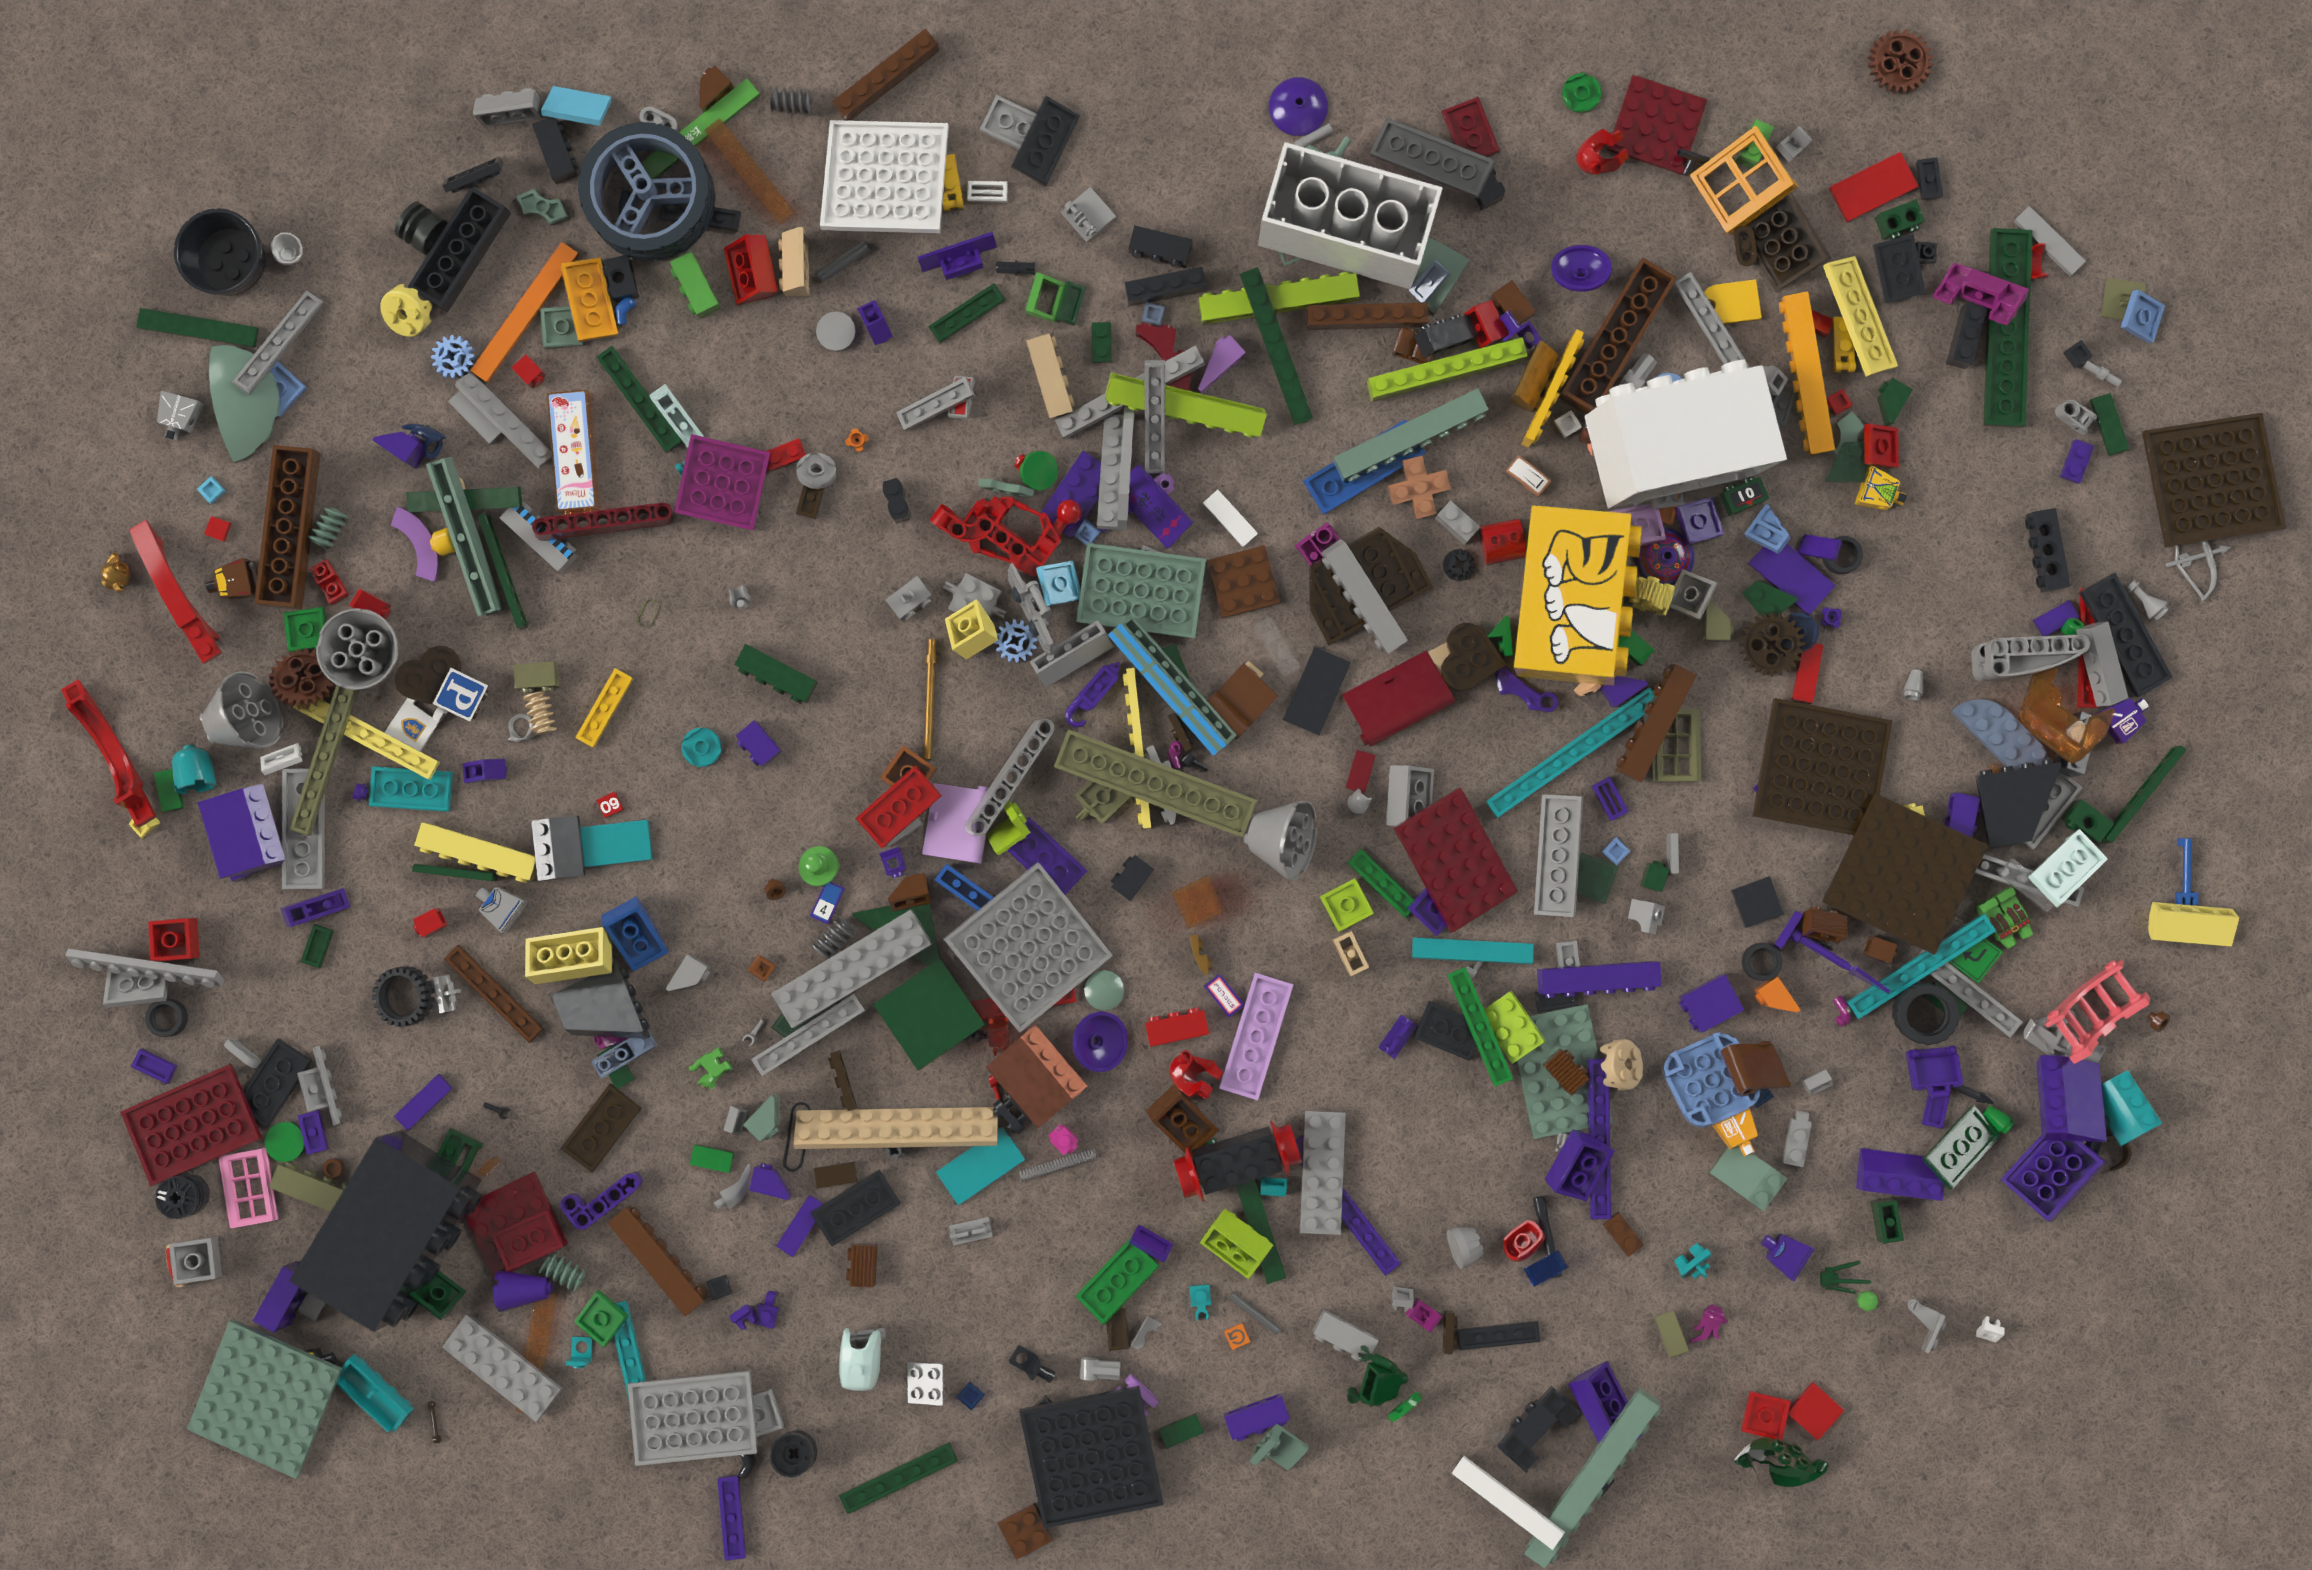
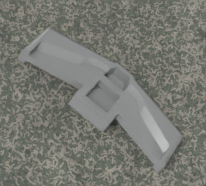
M2033 1019L2029 1020L2024 1029L2025 1040L2047 1055L2070 1057L2072 1046L2059 1029L2053 1034ZM2073 1033L2075 1038L2078 1040L2079 1037L2077 1036V1034ZM2097 1045L2092 1055L2083 1060L2098 1063L2106 1047L2104 1045Z

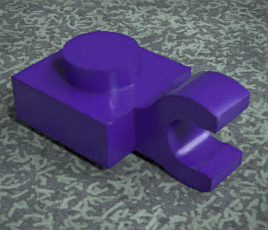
M768 1291L765 1304H758L755 1325L774 1329L779 1307L774 1306L777 1292Z

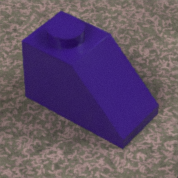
M875 300L857 308L875 345L885 343L893 337Z
M1616 676L1614 686L1602 685L1599 689L1613 708L1643 689L1648 683L1643 680Z
M482 759L463 763L464 783L506 779L507 767L505 759Z
M761 1163V1165L755 1166L749 1191L785 1200L791 1198L790 1190L778 1170L772 1169L773 1165Z

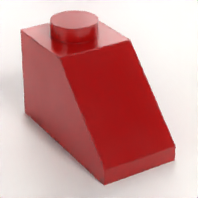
M360 588L349 604L354 609L375 612L385 620L391 612L389 610L390 604Z

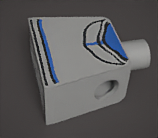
M482 887L476 894V897L484 902L479 911L501 933H506L528 903L527 900L500 887H495L492 892Z

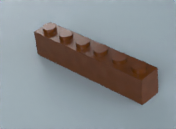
M925 28L834 99L832 102L835 109L845 121H851L940 51L938 43Z
M1428 302L1308 305L1307 330L1421 328L1428 324Z
M1670 664V666L1664 669L1662 673L1663 679L1654 688V697L1651 702L1649 701L1644 708L1645 714L1642 720L1640 719L1636 723L1634 728L1636 732L1633 737L1628 739L1625 745L1626 751L1623 756L1621 755L1618 758L1615 771L1636 782L1642 783L1697 676L1696 674L1677 664Z
M627 1206L608 1222L609 1226L680 1312L687 1316L707 1299L705 1290L701 1285H696L692 1281L693 1276L687 1269H682L679 1265V1258L674 1253L670 1254L668 1252L665 1241L662 1238L658 1239L654 1235V1228L648 1222L644 1223L640 1218L642 1216L640 1211L636 1207Z

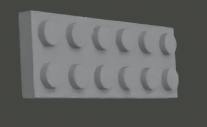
M282 769V850L285 861L282 863V889H325V794L311 836L289 830L309 769Z
M1542 794L1534 906L1535 915L1575 917L1583 810V797Z
M1305 1110L1300 1233L1341 1235L1345 1112Z
M470 1314L464 1317L442 1347L535 1422L540 1420L563 1389Z

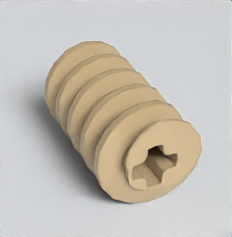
M546 691L528 694L523 698L525 701H530L525 705V708L532 709L527 712V716L533 717L529 720V724L535 725L530 729L531 732H537L535 735L547 734L557 730L556 727L550 726L555 720L548 718L554 713L547 711L552 705L545 704V701L550 699L549 696H543Z

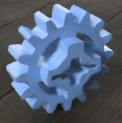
M451 335L450 340L444 336L443 343L436 342L438 348H432L435 355H432L431 359L435 360L432 365L438 368L437 372L439 374L443 373L445 378H449L451 375V378L456 380L457 375L462 378L464 376L463 372H470L468 368L469 366H474L471 360L476 359V356L471 354L475 350L469 347L470 343L467 340L463 342V338L460 336L456 340L455 336ZM453 345H459L462 348L459 347L456 349L453 347ZM445 366H452L454 370L446 369Z
M1013 619L1012 625L1006 621L1005 628L999 627L1001 633H997L999 640L994 642V644L1000 647L996 651L1003 652L1001 654L1002 659L1008 656V662L1015 659L1016 663H1019V658L1027 661L1026 655L1033 656L1031 649H1037L1033 643L1038 642V639L1032 637L1034 635L1029 631L1028 625L1024 626L1023 620H1021L1020 624H1017L1016 620ZM1014 629H1022L1023 631H1025V633H1017L1014 631ZM1008 632V639L1003 643V637ZM1012 638H1021V640L1019 641L1020 645L1016 646L1015 644H1011L1013 642ZM1029 640L1028 648L1024 651V643ZM1007 650H1016L1018 654H1011Z

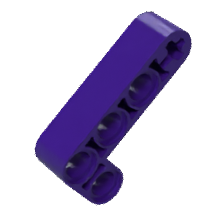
M631 1172L619 1179L589 1204H586L580 1195L571 1193L561 1200V1209L577 1229H586L642 1186L643 1178L639 1173ZM634 1178L636 1180L634 1184L625 1189L624 1185ZM613 1189H616L620 1192L619 1199L613 1198ZM569 1198L575 1200V1208H570L568 1206ZM597 1202L603 1203V1212L596 1209ZM581 1214H584V1215L587 1216V1218H588V1223H587V1224H582V1223H581V1221H580V1215H581Z

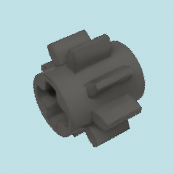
M893 1147L882 1150V1152L887 1153L888 1160L895 1158L898 1161L899 1155L905 1157L907 1154L903 1151L907 1147H898L895 1152L892 1150Z

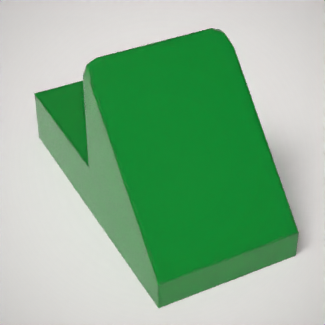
M1504 616L1488 634L1489 639H1501V641H1498V652L1502 653V658L1513 656L1509 616Z

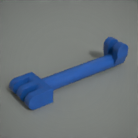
M2178 838L2177 845L2183 847V892H2175V904H2182L2183 898V904L2190 905L2191 898V904L2198 906V892H2191L2192 838Z

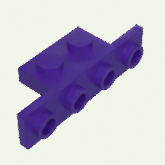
M989 232L918 256V261L922 272L941 266L945 279L949 280L984 268L979 253L997 248L993 232Z

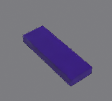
M438 1074L394 1117L409 1131L453 1087Z
M809 1195L776 1247L794 1257L816 1223L810 1212L824 1203Z

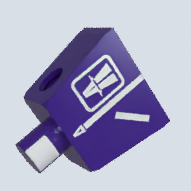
M2128 698L2097 711L2095 715L2099 718L2115 743L2122 744L2146 722L2142 712L2148 709L2149 706L2142 698L2135 703L2132 699Z

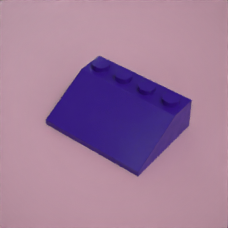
M263 784L241 788L198 802L219 879L281 866L285 861Z
M2040 1055L2036 1062L2042 1140L2106 1142L2100 1064L2085 1060L2074 1064L2066 1056Z
M2041 1135L2000 1180L2048 1222H2053L2107 1162L2082 1141L2042 1140Z

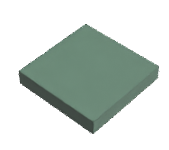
M570 306L540 308L544 349L584 346V341L578 342Z

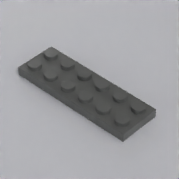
M1389 118L1386 119L1370 152L1372 157L1477 199L1495 164L1493 159Z

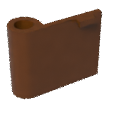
M1243 663L1207 702L1237 735L1235 739L1237 740L1274 702L1278 695Z
M1761 1041L1758 1044H1732L1721 1050L1720 1053L1739 1096H1748L1758 1089L1791 1087L1773 1043L1770 1041Z

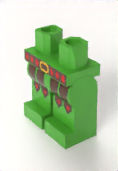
M2007 887L1991 896L1992 898H1988L1974 906L1979 916L1981 914L1987 916L1996 930L1992 933L1994 940L2000 941L2005 949L2017 944L2012 936L2016 931L2021 939H2025L2033 934L2029 925L2032 921L2015 896L2016 892L2013 887Z

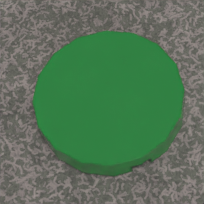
M1578 73L1569 77L1562 89L1564 104L1568 109L1576 113H1586L1593 110L1599 103L1602 94L1601 86L1597 79L1586 73Z
M1041 450L1030 452L1024 457L1023 463H1021L1020 477L1029 488L1037 491L1046 490L1056 481L1058 475L1057 462L1048 452Z
M286 1121L277 1123L269 1129L265 1137V1148L271 1158L280 1162H289L303 1154L305 1145L299 1125Z
M1414 1392L1409 1396V1399L1397 1405L1387 1415V1418L1391 1423L1395 1422L1411 1410L1423 1397L1419 1392Z

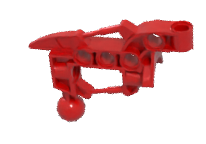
M994 496L990 502L983 498L980 501H976L964 520L949 507L940 504L930 518V522L953 538L962 542H968L973 553H980L994 559L997 558L1009 562L1010 564L1013 563L1015 568L1026 574L1038 577L1036 568L1046 563L1062 541L1061 533L1066 526L1075 524L1080 520L1082 509L1078 502L1072 499L1064 500L1058 505V518L1053 523L1046 512L1040 513L1031 509L1027 505L1015 500L1012 496H1002L1001 499ZM1013 505L1039 516L1043 531L1034 545L1029 544L1001 523ZM985 519L991 523L989 530L982 527V520ZM955 524L962 525V534H958L955 532ZM1003 531L1006 533L1007 540L1005 542L998 539V532ZM985 537L1008 553L1010 559L981 548V539ZM1016 543L1023 546L1022 553L1015 552L1014 545Z

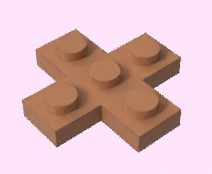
M1423 456L1402 460L1406 480L1388 485L1392 505L1412 500L1416 519L1437 514L1432 494L1451 489L1447 471L1441 470L1427 474Z

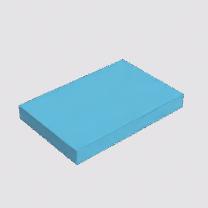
M553 86L541 109L542 116L601 126L611 104V96Z

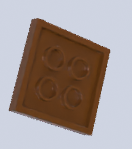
M1265 545L1207 560L1222 618L1280 603Z

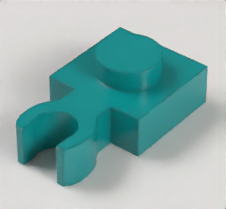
M1210 1284L1189 1285L1191 1307L1197 1306L1196 1320H1199L1198 1314L1200 1312H1204L1206 1320H1208L1209 1314L1205 1306L1211 1305Z

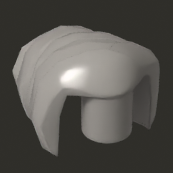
M744 584L741 587L729 590V601L732 607L745 610L751 604V597Z
M1357 789L1353 795L1348 797V807L1354 814H1363L1368 809L1372 797L1367 798L1361 793L1360 789Z

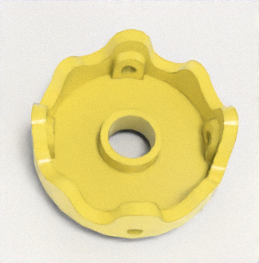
M400 284L387 292L381 300L380 307L383 319L393 331L402 336H416L431 323L429 315L432 303L429 300H421L416 289L405 288L404 284ZM401 309L406 312V316L401 313Z

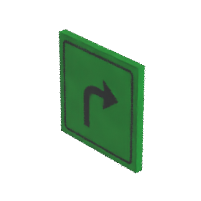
M1983 939L1950 960L1949 963L1979 984L2003 951L1987 939Z

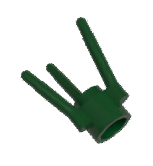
M1860 1261L1835 1267H1825V1271L1820 1272V1285L1826 1290L1856 1294V1290L1836 1285H1839V1283L1871 1284L1872 1281L1839 1279L1838 1273H1834V1271L1859 1265Z

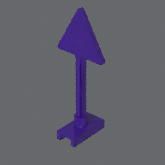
M1798 911L1794 912L1773 945L1781 950L1790 939L1796 943L1800 942L1842 969L1848 970V973L1887 994L1890 992L1888 988L1857 966L1852 967L1846 960L1810 938L1803 936V932L1797 929L1803 916Z

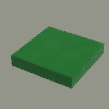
M319 607L284 612L288 652H296L297 649L304 651L306 648L308 650L316 649L320 637L319 633L326 624L325 608Z
M597 1290L574 1323L605 1348L629 1315L602 1291Z

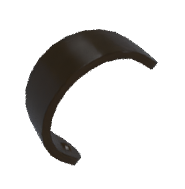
M2106 1135V1139H2109V1138H2114V1139H2116V1138H2115L2114 1136H2112V1135ZM2128 1143L2122 1145V1160L2116 1166L2111 1167L2110 1171L2118 1170L2130 1161L2132 1151Z

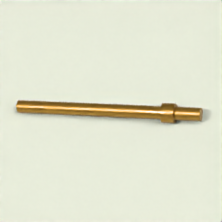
M928 639V655L925 656L927 682L924 759H932L935 664H937L936 640Z

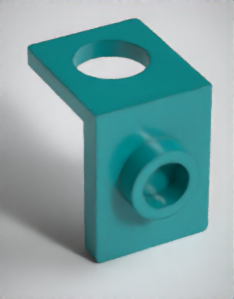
M572 1337L571 1358L566 1361V1365L572 1366V1368H585L586 1365L592 1362V1337ZM584 1341L587 1344L588 1349L585 1353L577 1351L576 1345L578 1342Z

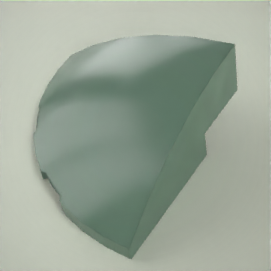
M1428 237L1421 264L1412 285H1414L1434 260H1437L1451 273L1427 301L1428 310L1435 315L1470 260Z

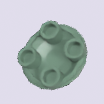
M1106 970L1097 971L1086 981L1085 997L1094 1008L1110 1010L1116 1007L1123 999V982L1113 972Z

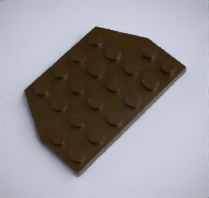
M1377 527L1347 544L1389 611L1433 588L1417 554L1381 527ZM1322 559L1309 565V610L1326 643L1331 645L1363 627L1366 623L1363 618L1359 619L1353 610L1355 605L1352 601L1350 603L1343 595L1344 588L1342 585L1338 586L1332 578L1335 574L1331 568L1328 570L1323 564Z

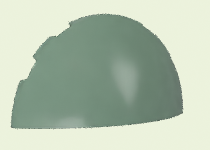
M219 345L211 347L209 361L210 390L222 438L235 463L255 454V450L262 443H266L274 431L272 426L275 417L279 416L280 397L278 386L271 370L250 395L234 385L232 381L254 354L236 346Z

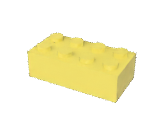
M603 927L526 939L525 977L534 984L612 973V939Z

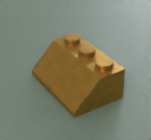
M1540 340L1535 347L1510 400V403L1530 412L1534 407L1538 409L1543 397H1540L1542 390H1547L1551 381L1548 377L1551 372L1554 373L1559 364L1556 361L1559 354Z

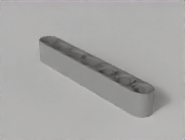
M1038 719L1031 724L966 821L965 830L969 835L982 836L988 831L1053 734L1054 724L1051 720ZM1042 723H1044L1046 726V730L1044 733L1040 731V725ZM1031 739L1035 743L1032 750L1029 748V741ZM1019 756H1022L1024 759L1022 766L1018 764ZM1009 772L1013 775L1010 783L1007 781V774ZM997 789L1002 791L1000 799H997L995 795ZM987 805H989L991 808V812L988 816L984 812V809ZM975 822H978L980 825V829L977 832L973 829Z

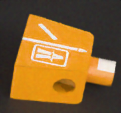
M1750 1108L1713 1125V1128L1730 1150L1739 1146L1744 1157L1755 1152L1750 1141L1756 1139L1758 1134Z

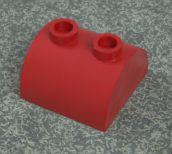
M1519 519L1480 526L1479 534L1486 565L1526 557L1525 537Z

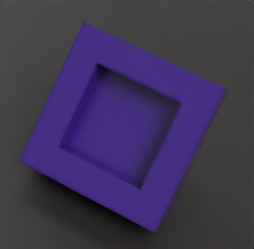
M745 1304L729 1316L731 1321L736 1323L742 1330L747 1329L745 1326L746 1319H749L752 1324L756 1323L755 1311L751 1305Z

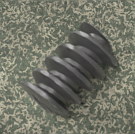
M775 86L771 94L770 109L773 112L776 107L777 112L781 113L784 107L785 113H789L792 108L794 114H797L799 109L801 114H805L806 110H808L809 115H811L813 98L809 89L803 94L801 88H799L797 94H795L793 88L787 93L786 88L783 87L781 93H779L778 88Z
M841 915L839 916L841 923L834 920L835 928L828 926L829 934L821 932L823 939L816 937L815 939L818 944L811 943L814 949L826 959L831 958L830 952L833 954L837 953L836 947L843 948L841 941L849 942L847 935L852 938L855 936L854 929Z

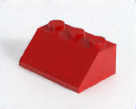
M746 234L724 247L736 305L767 299L778 293L766 235Z

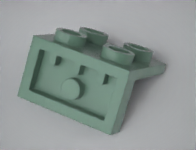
M1276 1423L1256 1445L1249 1462L1256 1466L1261 1460L1265 1461L1269 1457L1286 1470H1290L1308 1451L1309 1446Z

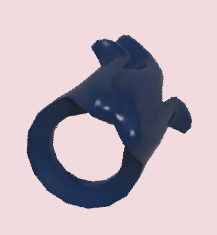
M406 424L401 426L402 429L411 430V433L426 439L424 455L427 458L434 459L439 455L443 446V439H446L444 434L431 428L430 425ZM437 442L435 450L429 454V444Z

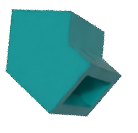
M1262 1177L1260 1195L1286 1197L1287 1179Z

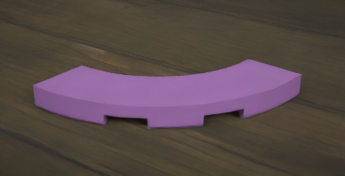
M397 507L391 526L405 533L413 543L417 554L416 576L436 582L439 573L438 553H435L430 545L431 532L415 515Z

